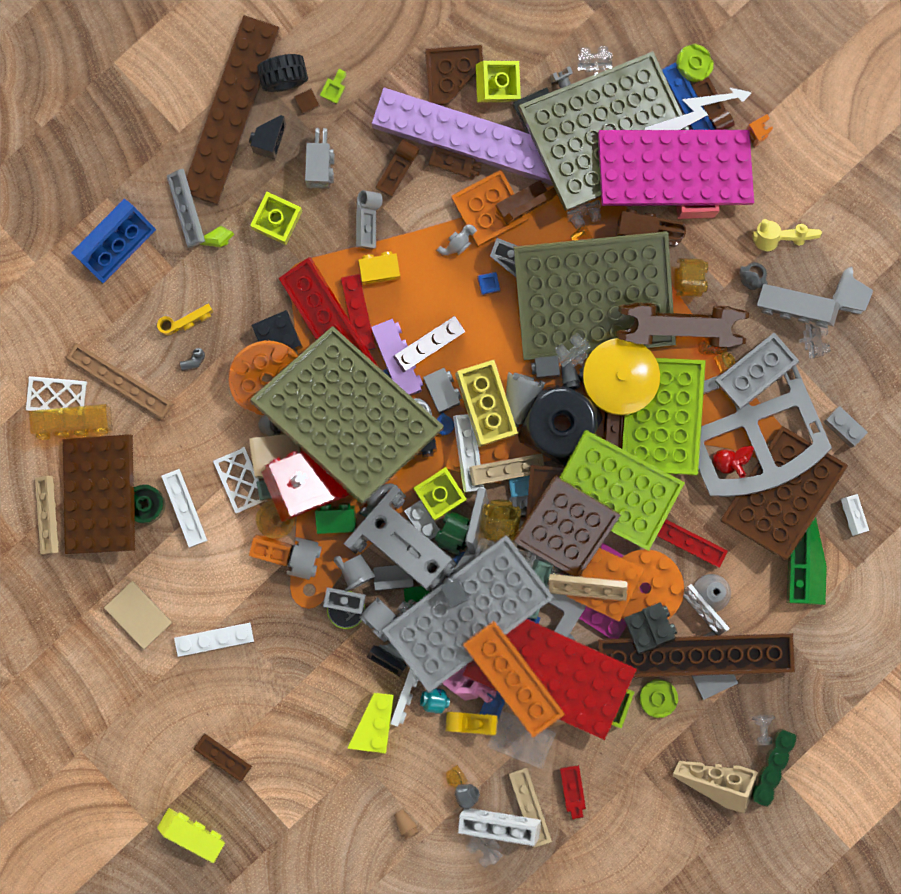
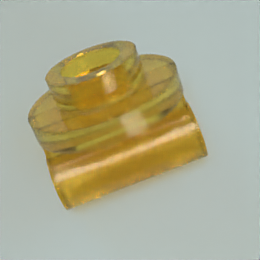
M727 351L714 356L722 374L736 363L734 356Z
M458 765L446 773L447 783L454 788L468 781Z

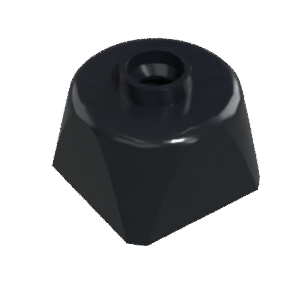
M546 385L527 415L518 433L520 443L566 467L584 431L587 430L595 435L603 419L602 413L593 402L582 394L564 386ZM565 416L571 423L570 427L565 431L558 430L554 426L555 417Z

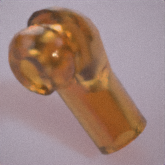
M707 341L698 343V351L701 354H723L727 352V347L708 345Z

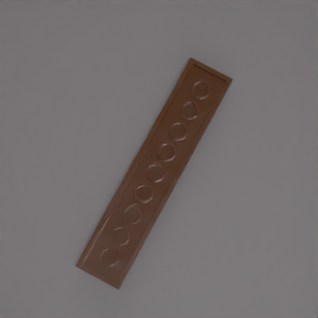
M243 15L187 175V182L192 197L216 205L219 204L261 84L257 66L270 58L280 29L279 26Z

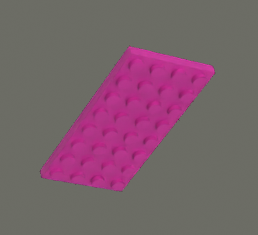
M749 130L598 131L602 206L754 204Z

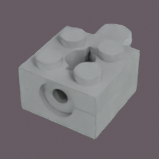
M320 128L315 129V143H307L305 173L307 188L330 189V183H334V172L331 164H334L335 153L334 149H331L330 144L327 143V128H323V143H320Z

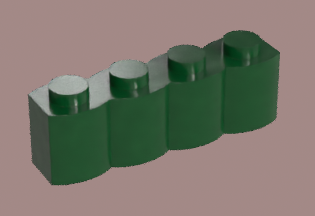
M779 729L773 738V747L767 753L766 765L759 773V783L753 789L751 801L765 807L772 803L775 795L774 789L779 785L782 778V770L788 764L789 752L792 751L796 744V734L783 729Z

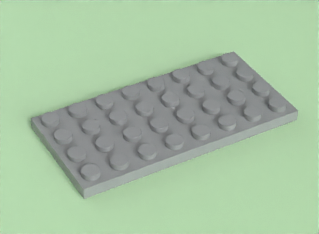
M507 535L453 575L455 579H460L469 600L451 608L442 591V585H440L382 630L429 693L473 660V657L464 647V642L492 621H495L506 635L554 598Z

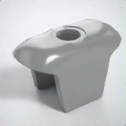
M849 267L844 270L832 299L840 304L839 310L861 314L866 310L873 290L853 277V267Z

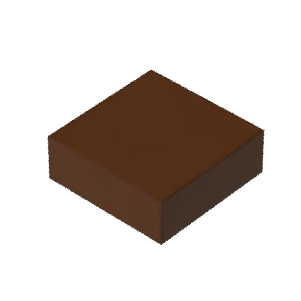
M312 89L294 96L302 114L320 107Z

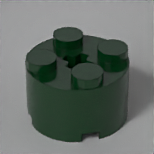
M147 484L134 487L135 521L141 524H152L159 520L165 511V499L162 493ZM148 500L147 503L149 504V507H145L144 509H142L143 506L141 505V502H146Z
M447 512L443 520L445 524L443 530H439L435 538L438 547L460 556L461 552L459 550H464L467 545L466 537L471 519L455 512L451 514Z

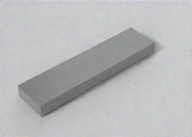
M179 169L167 175V179L187 247L191 248L205 242L184 169Z

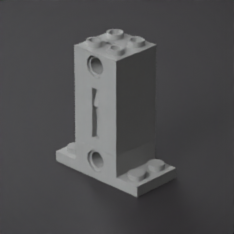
M394 485L344 544L356 554L358 551L362 552L367 546L366 542L369 540L431 593L443 584L442 581L446 576L450 577L454 573L456 563L394 510L403 505L405 502L404 498L406 497L401 489ZM385 523V526L379 529L380 525ZM438 567V570L432 574L431 570Z

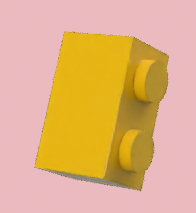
M392 251L383 252L381 256L374 257L373 254L364 255L362 259H359L363 285L400 279L397 254H392Z

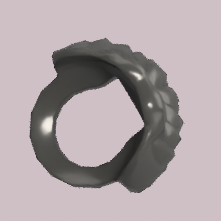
M754 262L747 266H741V283L748 289H762L763 284H768L766 280L767 271L764 266ZM753 266L760 268L763 272L762 278L757 273L750 272V268Z

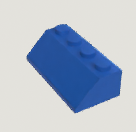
M124 198L71 253L104 284L156 229Z

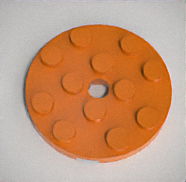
M260 341L242 349L232 361L228 374L230 391L235 401L245 410L255 412L258 415H264L250 402L251 398L269 383L262 381V377L266 373L271 375L272 379L275 378L298 357V354L287 345L276 341Z
M636 550L624 555L623 559L644 568V572L621 619L624 620V617L640 612L644 608L660 602L662 606H667L670 614L667 618L670 619L680 607L684 595V581L677 565L668 556L654 550ZM644 582L648 583L651 587L650 592L647 594L640 591V585Z

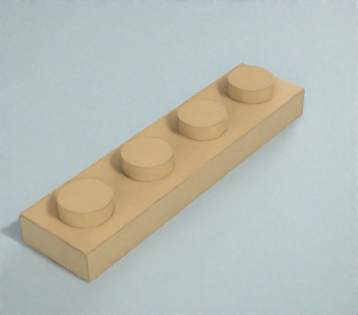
M542 454L470 466L472 486L529 476L531 465L544 466Z
M53 476L35 478L40 554L58 553L59 543L57 539Z
M550 574L549 591L552 594L627 600L628 582L554 574Z
M527 767L508 773L523 817L541 820L540 836L533 848L552 842Z

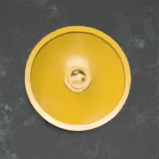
M618 338L605 341L597 346L587 358L583 369V384L590 400L601 410L614 415H629L646 407L656 395L660 383L659 366L652 352L643 344H636Z

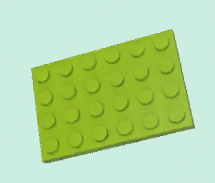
M656 358L660 370V383L657 393L646 407L633 414L625 415L622 449L668 474L698 476L706 361Z
M587 430L584 431L560 476L561 479L619 512L621 516L611 531L648 551L685 482Z

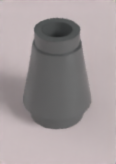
M563 362L561 364L562 386L572 390L578 389L581 380L573 362Z

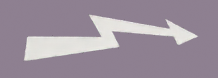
M730 88L734 93L682 99L694 112L646 127L645 130H680L708 115L702 109V105L733 98H739L743 102L752 92Z

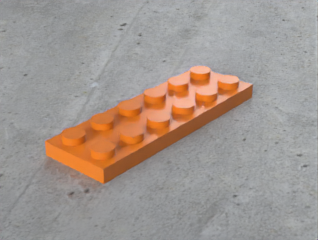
M492 621L463 643L464 647L533 738L565 715L495 621Z

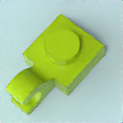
M339 69L334 80L328 78L320 96L338 104L346 88L341 85L346 77V72Z

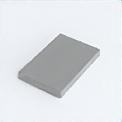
M481 487L477 491L466 537V544L471 554H477L489 503L486 488Z
M711 631L703 636H715V634ZM734 674L692 676L703 700L738 684Z

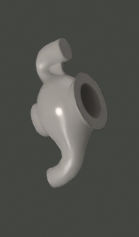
M470 224L464 226L462 232L459 234L455 232L448 238L450 243L447 248L440 246L436 251L442 255L458 253L459 256L471 244L468 236L470 234L473 235L477 229Z
M385 484L367 500L368 506L366 508L363 507L359 513L367 517L386 496L387 492L392 489L394 484Z

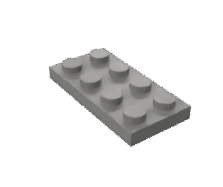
M773 333L719 376L715 382L741 410L797 365L799 360L779 337Z

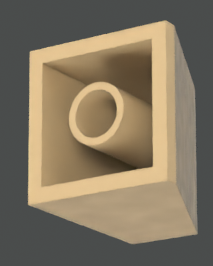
M286 434L249 438L254 476L257 479H264L261 472L266 468L265 465L269 464V461L279 457L283 460V458L287 457V454L294 451L301 452V448Z

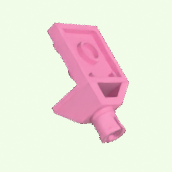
M467 664L442 683L464 701L481 697L486 703H490L493 699L487 693L494 698L497 694L496 690L463 676Z

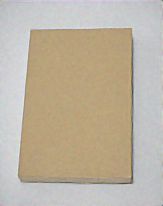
M133 581L104 607L144 650L172 624L170 619Z

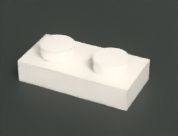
M858 494L841 499L852 536L869 531Z
M421 501L404 510L414 527L429 540L437 535L439 528Z

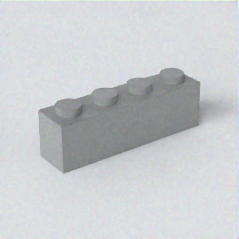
M763 284L757 306L762 310V313L767 315L777 313L785 319L794 317L798 318L799 322L809 324V321L816 322L817 326L827 328L828 325L834 327L840 304L833 299Z

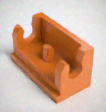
M768 114L749 124L746 129L750 132V142L754 148L766 140L769 135L768 133L773 129V127H769L767 130L764 128L766 126L764 123L770 119Z
M256 534L253 537L249 556L286 566L293 544Z

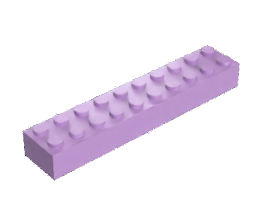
M383 88L372 121V128L427 146H436L474 158L478 162L553 185L530 134Z

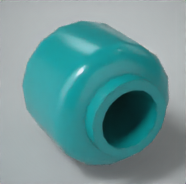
M435 688L430 693L426 689V691L422 692L420 706L423 707L425 712L441 714L445 708L448 709L450 697H447L444 689Z

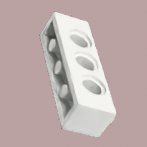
M470 808L468 810L464 809L460 814L458 833L534 846L540 836L541 820Z

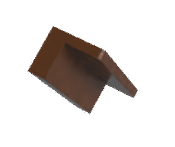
M539 180L497 203L496 208L505 223L509 224L549 202L557 195L555 188L547 191L542 181Z

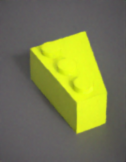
M373 694L348 749L379 753L387 752L394 695Z
M168 808L157 827L167 839L212 863L215 862L225 844L221 839L222 835L214 830L209 832L203 824L197 821L194 823L185 814L177 813Z

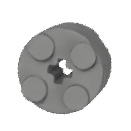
M295 537L294 541L298 543L292 546L288 567H291V571H287L286 574L309 580L310 577L315 576L317 565H314L315 558L320 557L322 547L318 546V542Z
M377 597L362 612L359 618L371 629L375 628L373 632L382 641L386 642L389 639L382 630L398 617Z

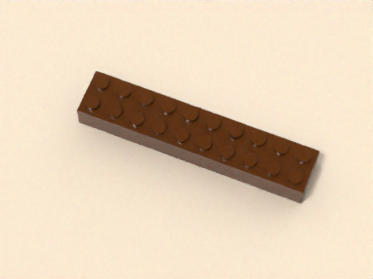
M793 633L675 637V641L642 654H638L632 638L598 639V652L636 668L634 677L795 672Z

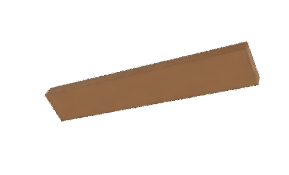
M75 343L66 357L73 364L162 420L173 405L172 402L78 343Z

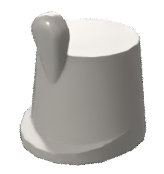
M358 555L343 563L340 556H336L333 559L334 563L342 571L348 586L345 588L346 591H350L375 578L362 555Z

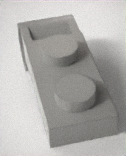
M362 190L357 196L356 247L370 250L376 249V210L381 207L383 201L380 193Z

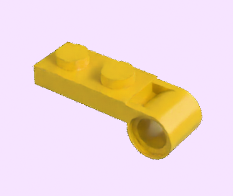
M208 303L175 322L170 317L163 316L158 320L157 328L163 335L170 336L179 330L184 329V331L193 328L195 326L194 323L199 320L201 322L208 320L214 312ZM164 322H171V328L169 330H162V324Z
M446 712L445 731L496 735V715Z

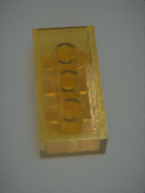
M107 404L29 411L30 434L39 440H50V436H55L59 439L70 438V434H75L77 437L89 436V433L93 432L96 435H107L108 431H113L111 408Z

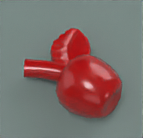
M744 446L736 452L726 449L718 450L713 455L712 464L721 473L731 474L736 471L738 476L743 478L746 476L742 465L749 462L754 447Z

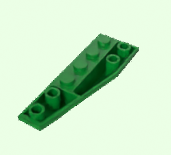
M816 517L788 559L787 603L826 605L827 565Z

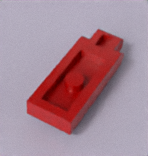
M575 765L560 768L566 810L571 812L572 820L584 818L583 810H586L580 767Z

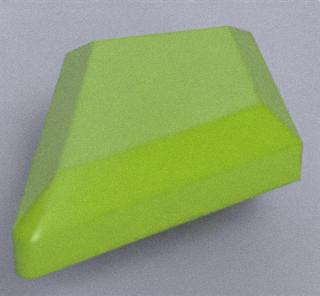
M219 226L204 236L205 242L200 245L226 246L229 243L228 240L234 236V233L223 226Z

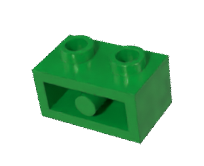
M340 503L339 506L331 507V504H327L315 510L317 534L354 532L357 528L355 505L350 506V503Z

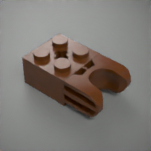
M626 209V211H622L618 219L616 236L668 232L669 246H677L686 235V227L682 222L658 218L653 213L642 215L637 214L636 210Z

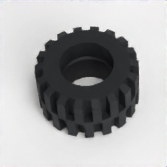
M299 54L275 56L264 60L257 66L263 91H286L299 87L308 80L304 58Z

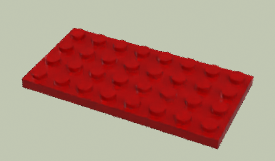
M528 619L508 632L506 637L565 715L559 718V720L605 740L637 669ZM474 659L467 664L463 676L498 691Z

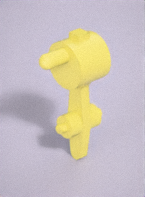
M764 219L758 225L757 231H753L752 237L753 242H755V245L760 250L772 251L777 248L780 240H791L796 245H803L805 240L820 238L822 232L816 229H808L804 224H798L796 229L781 231L777 223Z

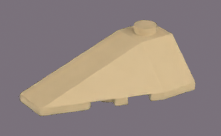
M679 761L673 773V777L725 808L743 814L750 802L758 776L757 771L742 766L733 765V768L722 767V764H715L714 767L704 766L703 763L687 761Z

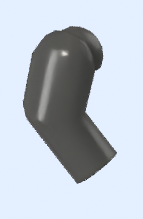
M195 348L190 360L180 361L181 370L198 368L205 358L203 350Z

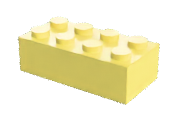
M491 360L457 371L455 376L478 447L517 435L518 432L495 361Z

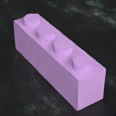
M393 319L371 327L391 379L410 396L421 392V386L424 385L420 375L416 376L413 369L416 368V365L403 373L393 358L395 354L408 347L405 340L401 341L399 334L402 331L398 322L394 323Z

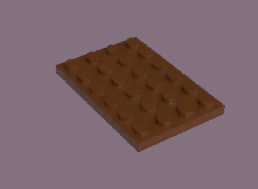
M782 426L768 449L775 465L781 467L803 453L812 443ZM827 453L818 463L793 480L762 492L736 496L721 518V522L787 562L843 476L848 465ZM759 462L749 477L763 473Z
M133 435L63 439L65 554L135 551Z

